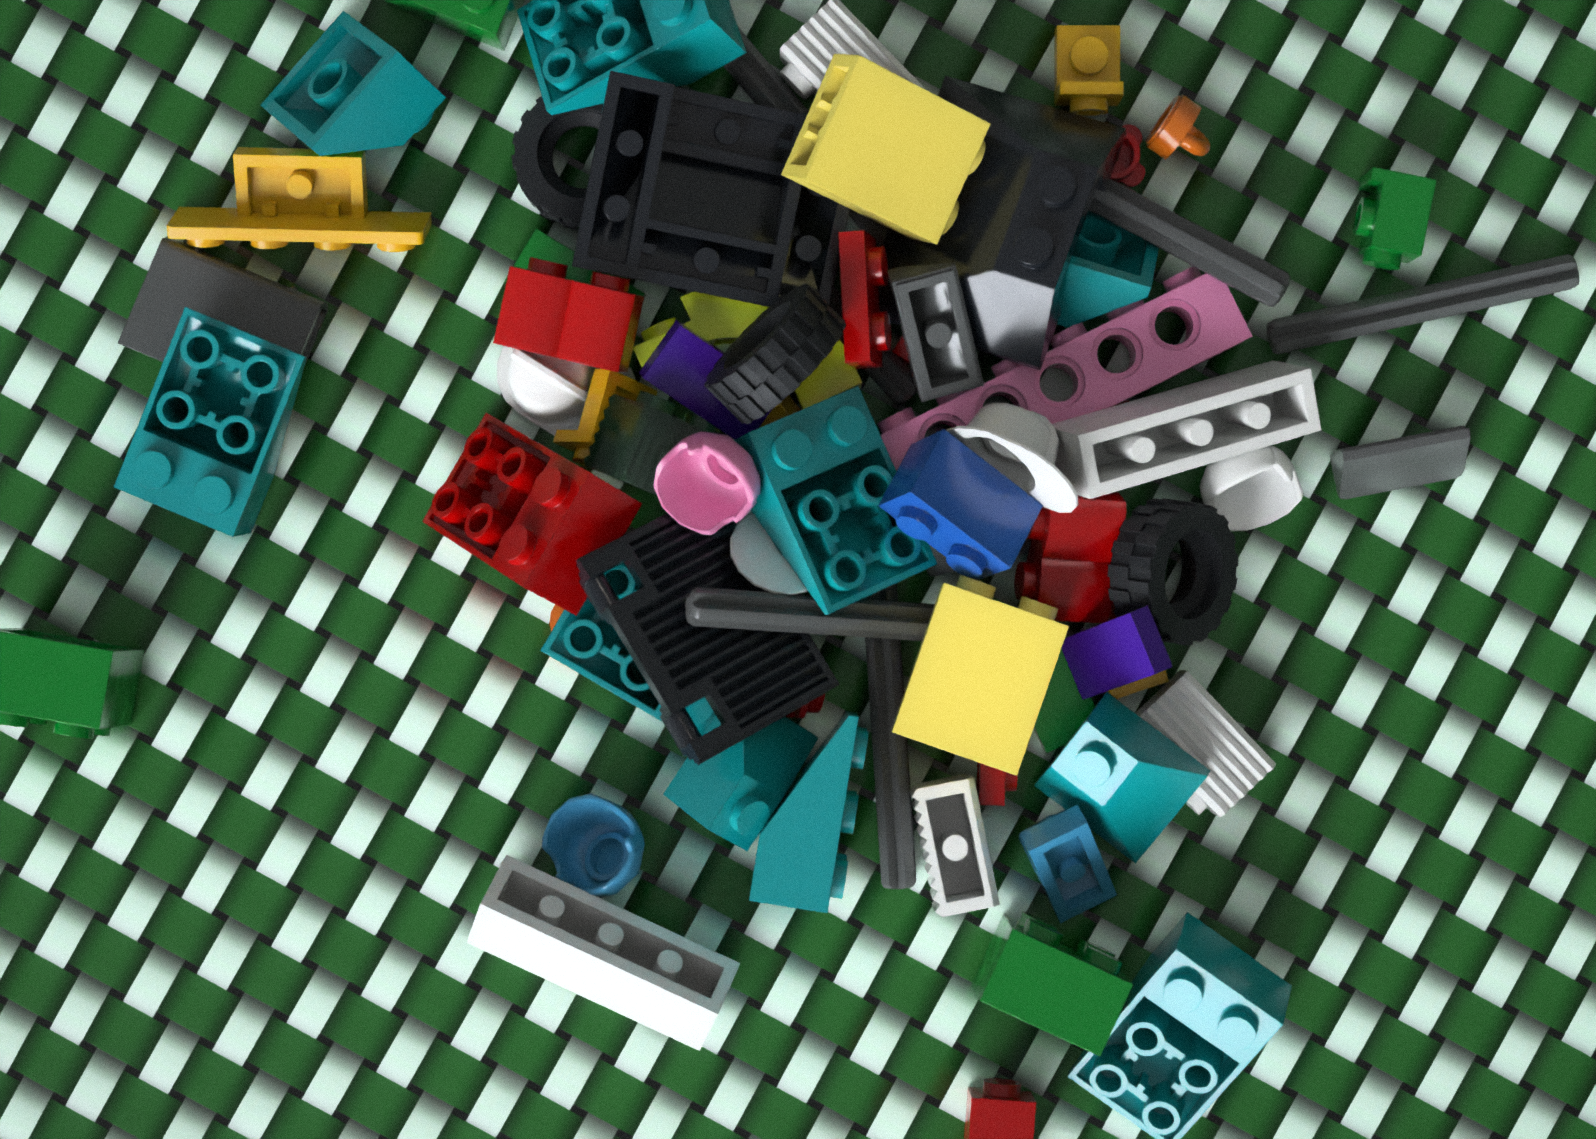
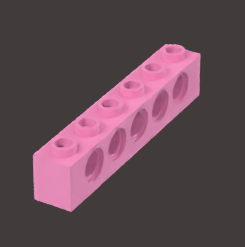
M1190 267L1162 282L1167 293L1145 304L1143 300L1108 312L1106 314L1110 321L1087 332L1083 322L1055 334L1050 342L1053 349L1046 353L1041 370L1003 360L991 367L996 378L984 383V386L935 398L939 406L917 417L912 408L909 407L880 421L877 425L882 433L880 436L897 471L911 444L924 439L925 433L930 427L936 424H946L952 428L967 426L983 407L985 400L990 397H1005L1013 405L1041 414L1054 424L1116 406L1118 403L1181 374L1243 343L1253 336L1227 284L1206 273L1201 275L1199 269ZM1172 312L1182 318L1186 326V335L1182 343L1168 344L1158 337L1155 330V320L1159 313ZM1116 340L1127 348L1130 361L1124 372L1112 373L1100 365L1097 351L1101 342ZM1059 368L1069 374L1073 382V391L1068 400L1061 402L1052 401L1043 394L1040 388V377L1044 370Z

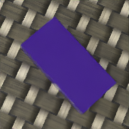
M676 320L639 371L642 378L735 440L758 429L772 409L758 420L755 419L752 423L742 424L705 387L708 374L712 371L716 362L723 356L724 352Z
M1148 606L1065 638L1061 648L1082 700L1152 676L1172 667L1171 660Z

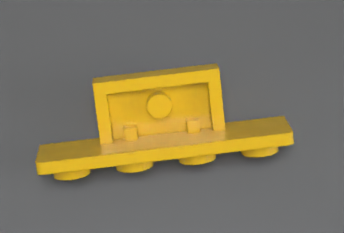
M238 147L233 154L237 208L179 207L167 224V236L169 239H186L189 246L198 248L216 247L224 244L225 240L250 241V245L258 249H277L288 245L289 242H313L314 247L317 249L336 251L352 246V243L377 244L378 249L386 252H404L425 242L432 225L431 212L368 211L365 150L319 156L312 149Z

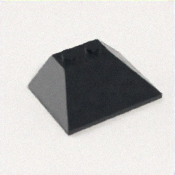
M610 71L572 266L771 307L778 299L795 287L808 283L830 305L840 258L838 232H845L850 209L781 175L808 113L790 112L675 87V84Z
M945 75L938 96L990 123L984 138L986 144L985 153L977 169L967 176L957 199L959 202L957 217L951 228L941 235L937 245L910 239L888 228L882 244L886 250L888 270L904 266L954 262L959 276L975 349L1041 370L1062 312L1057 298L1095 191L1096 189L1106 191L1127 133L1126 128ZM888 279L886 286H879L880 312L887 311L890 323L900 326Z

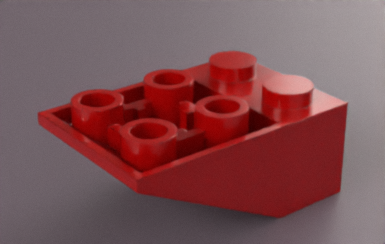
M485 413L477 429L468 437L464 451L444 485L435 493L432 505L422 522L523 588L577 616L587 599V595L579 583L580 577L578 574L580 571L576 566V560L623 536L642 503L502 421Z

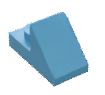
M1078 804L1058 814L1048 816L1019 833L1020 843L1060 923L1117 896L1088 822Z

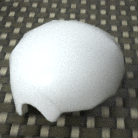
M1273 445L1208 464L1199 486L1204 505L1213 506L1218 509L1217 513L1219 515L1225 516L1229 522L1230 532L1248 531L1271 524L1290 513L1303 497V490L1294 465L1283 451Z

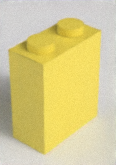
M834 54L781 175L910 239L937 245L941 235L951 228L959 210L957 199L967 176L977 169L983 159L986 148L984 138L990 123L860 55Z
M960 575L956 586L942 583L891 730L898 735L1017 776L1069 626L1055 621L1059 610L1055 607L1021 596L1018 608L993 600L997 587Z

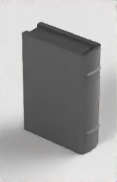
M167 236L161 240L118 344L163 362L185 307H188L307 357V362L327 315L328 304L299 292L295 286L287 287L208 254L204 248H194L175 239H169Z

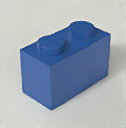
M945 429L911 444L878 505L896 519L897 526L905 534L918 540H924L946 557L947 564L954 571L975 580H980L1012 568L1043 507L1036 499Z

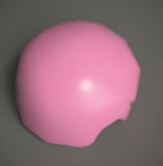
M697 432L680 440L660 460L656 467L653 487L662 508L679 525L702 535H712L730 522H740L757 503V497L760 495L761 481L752 456L730 436Z

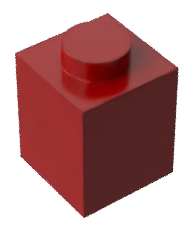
M1002 1078L984 1079L983 1088L968 1087L964 1139H1034L1036 1101L1031 1091H1021L1022 1083L1019 1081Z

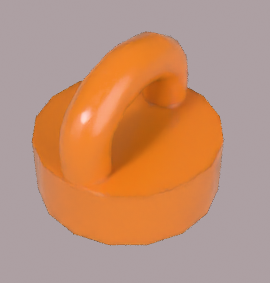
M1183 94L1181 96L1177 95L1150 131L1146 139V147L1165 160L1178 146L1196 156L1206 155L1210 151V142L1199 129L1193 126L1202 107Z

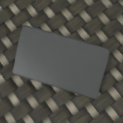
M952 262L904 266L887 270L914 384L921 402L984 386L956 264Z
M1458 426L1333 451L1330 459L1337 495L1340 499H1350L1460 477L1465 469L1471 439L1469 428Z

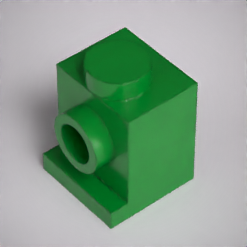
M1376 167L1371 168L1360 177L1358 190L1370 192L1369 198L1361 197L1353 223V234L1361 236L1358 254L1363 255L1362 264L1379 269L1399 270L1401 262L1409 263L1422 255L1436 179Z

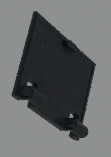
M666 513L578 558L576 566L580 571L578 574L580 577L579 583L602 621L606 620L608 625L612 624L661 705L659 710L662 715L660 718L683 757L687 755L689 760L693 759L695 764L700 765L840 684L813 639L807 633L693 626L686 620L685 600L687 594L691 593L696 587L768 591L753 585L740 574L730 556V538L738 523L733 521L719 529L715 534L702 535L679 525ZM624 563L638 585L639 590L619 599L605 573ZM706 698L721 725L702 736L686 709L699 700Z

